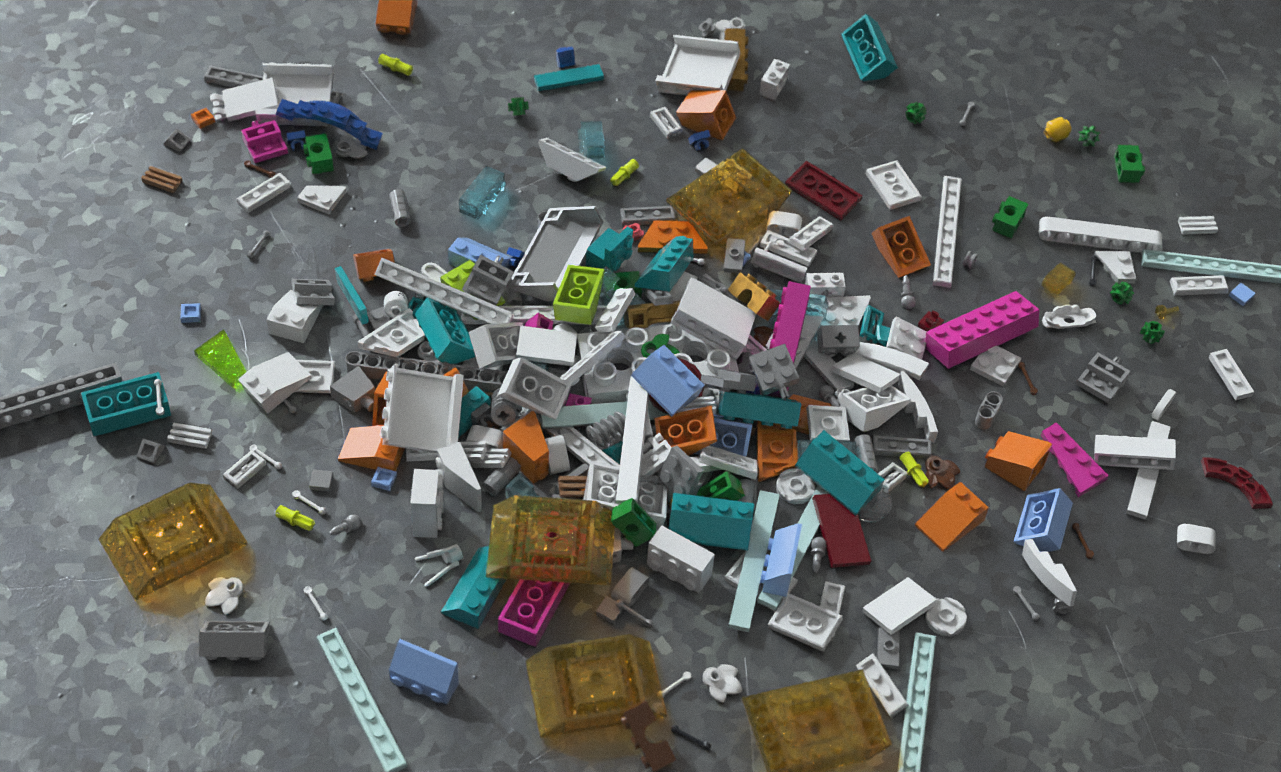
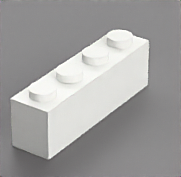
M1096 435L1094 461L1098 465L1174 470L1175 440Z

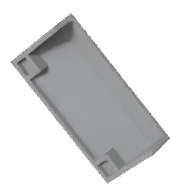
M596 207L549 208L507 285L508 289L545 301H554L567 266H581L586 257V249L594 242L604 223Z

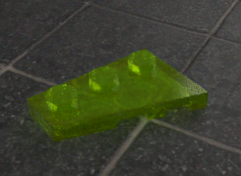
M224 329L194 350L195 355L231 387L238 384V379L246 373Z

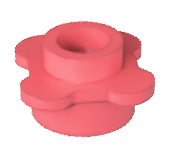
M634 223L628 226L633 229V241L638 240L644 235V231L640 229V224Z

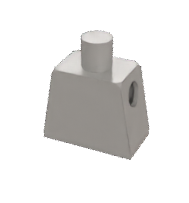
M359 366L330 385L331 398L352 412H357L363 407L368 411L373 410L375 387Z

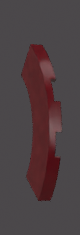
M1210 457L1202 458L1201 464L1205 477L1221 479L1237 487L1246 496L1252 509L1272 508L1273 503L1267 490L1247 470L1240 466L1238 468L1228 464L1225 460Z

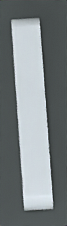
M1043 217L1039 220V237L1045 241L1142 253L1143 249L1162 251V234L1157 230L1054 217Z

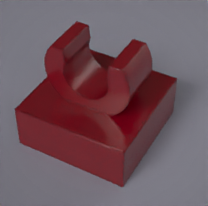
M934 310L932 312L928 311L919 321L918 327L927 332L942 325L944 320L939 317L940 314Z

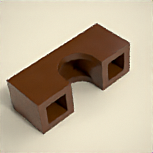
M642 700L621 711L623 717L620 720L625 730H630L633 736L630 740L636 750L640 749L643 755L640 757V760L645 769L649 768L650 771L655 772L677 760L667 740L662 739L656 743H650L646 739L645 730L647 726L656 721L646 700Z

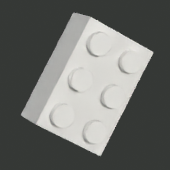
M414 469L410 502L413 537L437 538L438 530H442L443 519L441 517L442 513H444V490H442L443 478H439V470Z
M661 526L649 542L647 565L654 571L667 575L669 579L678 581L687 589L700 593L712 576L715 554Z

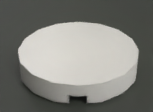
M798 468L783 471L776 483L777 494H780V498L787 503L795 505L808 502L816 487L815 482Z
M938 598L937 604L925 613L929 628L942 636H953L960 633L967 621L963 605L952 598Z

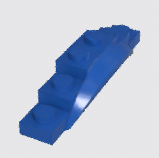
M282 99L276 111V116L291 121L294 118H303L328 123L351 134L360 141L361 145L376 150L383 134L367 128V123L361 121L349 109L329 101L316 100L305 102L299 100L297 104Z

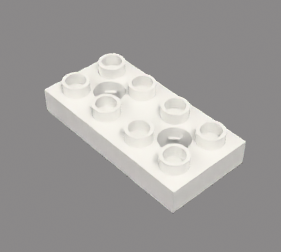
M673 324L649 326L648 328L634 327L631 329L615 330L622 331L626 337L621 341V346L615 350L612 349L607 353L606 359L594 364L592 371L582 375L585 396L592 398V404L625 402V393H629L632 373L647 359L642 356L641 348L644 343L652 341L658 334H668V344L674 346L680 352L674 355L694 364L702 375L717 376L718 369L738 372L739 370L736 359L731 357L726 351L709 345ZM596 331L577 334L576 349L580 360L612 332L598 333ZM649 349L647 350V352L651 354L654 352V350ZM690 355L700 356L704 360L692 362ZM623 363L628 365L630 368L626 370H616L614 364ZM704 383V388H708V384Z

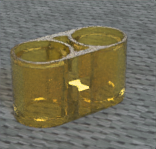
M1060 262L1046 275L1041 286L1058 296L1073 281L1076 272Z

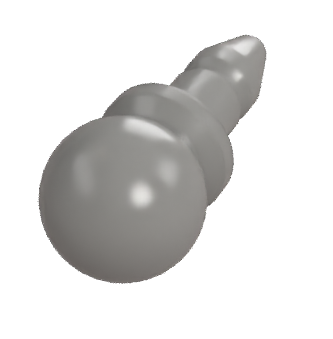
M905 275L903 278L904 286L903 293H901V297H903L901 305L905 309H912L916 304V300L913 297L914 292L911 291L908 276Z
M828 385L822 386L819 390V396L833 407H840L833 388Z
M350 515L347 519H343L340 525L334 527L329 534L338 535L344 531L349 533L352 530H357L361 527V518L357 515Z
M816 537L811 542L814 573L818 572L821 565V557L825 556L824 551L827 544L826 540L822 537Z

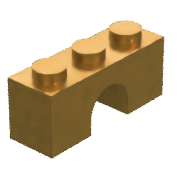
M740 272L728 288L729 292L747 304V307L754 313L769 321L779 307V304H781L775 299L777 295L769 289L765 291L767 287L759 281L756 283L757 279L749 273L745 276Z

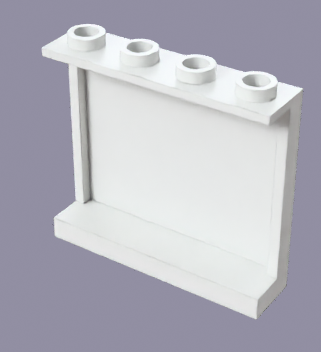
M674 35L675 46L663 76L657 75L655 80L658 91L688 95L690 90L726 91L741 54L738 42Z
M262 64L264 70L263 80L273 77L279 104L282 99L297 104L299 100L305 102L316 100L331 102L334 78L332 65ZM256 108L255 114L259 124L275 120L277 125L328 126V123L312 119L294 118L291 121L276 116L277 109Z
M691 277L683 290L684 294L670 323L709 345L726 351L731 357L738 359L747 344L756 313Z
M396 363L388 369L386 381H389V384L384 393V400H387V403L382 413V419H385V423L380 432V438H383L382 445L438 453L437 449L458 443L464 375L455 374L453 377L402 369L397 368L398 364Z

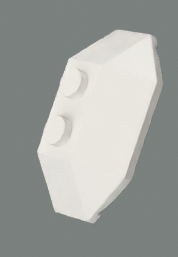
M549 138L540 139L538 142L547 166L552 168V171L557 174L568 176L567 179L573 182L586 179L606 169L605 166Z

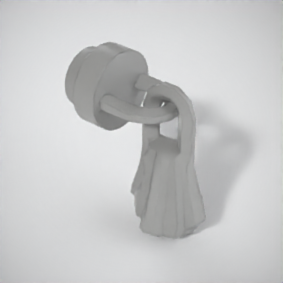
M704 273L698 278V281L722 293L721 289L725 285L715 281L708 274Z

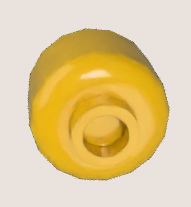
M1058 117L1047 122L1044 134L1052 142H1058L1068 138L1071 132V125L1067 119Z

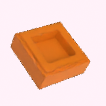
M207 108L191 114V119L199 129L215 123L214 116Z

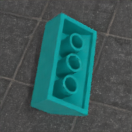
M865 14L841 33L862 81L886 78L898 68L878 22L869 15Z
M685 236L673 238L658 251L635 282V287L670 292L694 258L693 239Z
M427 297L416 311L415 316L430 343L429 346L435 353L436 359L442 363L456 364L475 358L476 355L469 332L457 310Z
M157 372L81 392L93 437L171 416L163 383L160 386L164 414L157 415L156 413L158 405L154 381L156 379L161 380L160 373Z
M719 390V414L723 415V419L735 420V417L743 418L742 422L754 423V420L762 421V425L773 426V423L781 424L780 427L792 429V426H798L802 403L796 400H782L780 397Z
M825 430L810 443L795 464L798 469L855 516L881 490L885 480Z
M673 493L669 530L695 544L748 550L754 503Z
M497 544L478 548L443 607L441 614L479 629L515 566V552Z

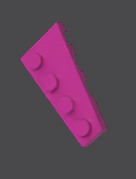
M1057 422L1042 431L1041 437L1044 441L1052 443L1050 452L1056 456L1058 465L1061 469H1064L1067 474V480L1070 484H1073L1078 497L1108 479L1109 475Z

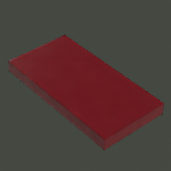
M807 160L785 181L786 187L840 221L863 197L860 193Z
M830 494L814 495L812 499L823 538L826 540V550L831 567L870 565L871 558L858 514L855 516Z

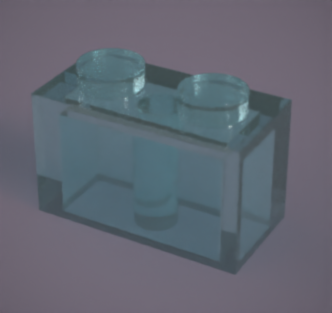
M602 121L581 122L580 129H577L578 139H581L579 142V152H583V156L589 159L604 158L605 143Z

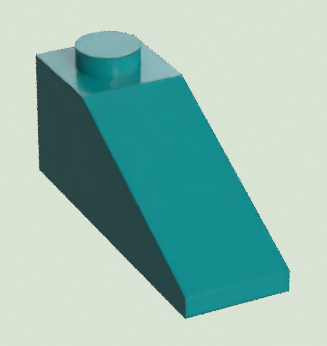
M477 386L462 397L458 438L471 428L472 412L484 403L491 407L490 397Z

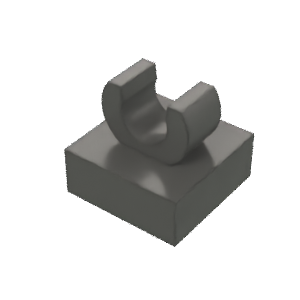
M484 403L471 413L472 426L488 427L486 422L495 423L491 417V407L487 403Z

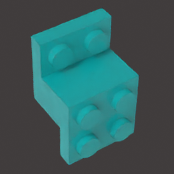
M627 226L619 234L608 228L586 249V267L604 269L608 275L614 270L617 271L621 264L628 260L633 253V229Z

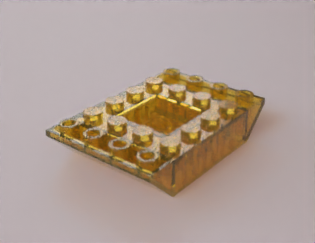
M742 148L667 198L666 202L715 246L726 248L727 238L740 239L766 221L770 212L778 211L792 193V190ZM728 204L731 206V208L724 207L723 205Z
M190 482L114 518L99 538L100 544L135 601L248 545L211 485ZM169 529L176 530L172 535L166 534V531Z
M513 495L493 506L486 577L611 585L615 526L611 522L612 511L593 500ZM549 532H555L557 536L554 538H550L546 534Z
M632 634L550 646L525 661L540 738L623 725L620 720L623 717L621 711L642 700L648 702L656 719L667 717L650 641ZM593 676H599L602 681L600 683H593L590 679Z
M863 669L741 698L766 772H822L867 761L892 745ZM816 727L820 732L812 734L808 731V728Z

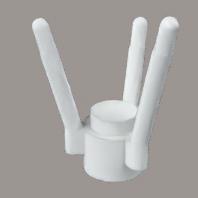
M457 544L445 549L428 552L426 555L415 558V561H420L442 555L445 563H450L449 566L425 583V587L433 584L452 568L459 566L458 561L463 559V555Z

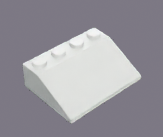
M590 461L582 504V519L613 525L611 522L612 508L617 506L616 496L619 467ZM660 479L658 483L640 482L638 504L656 522V532L664 525L666 520L667 486Z

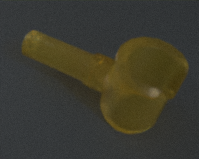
M1158 305L1155 313L1161 312L1158 318L1164 319L1166 314L1178 311L1179 307L1166 308L1164 305Z

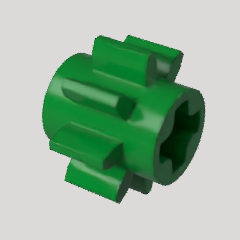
M524 97L511 98V103H508V111H512L513 116L526 115L525 110H529L528 101L524 102Z
M915 102L906 107L908 109L905 112L906 118L911 123H921L926 119L924 115L927 112L923 104Z
M1083 126L1084 130L1078 131L1080 134L1078 141H1082L1083 146L1087 147L1089 144V146L1094 147V143L1100 141L1098 139L1100 132L1095 131V126L1090 128Z
M1122 281L1120 285L1117 282L1113 285L1110 294H1112L1111 297L1114 302L1123 304L1125 301L1128 304L1134 292L1129 283Z
M1156 321L1145 322L1140 331V334L1143 335L1142 340L1150 344L1159 343L1165 333L1164 330H1161L1162 324Z

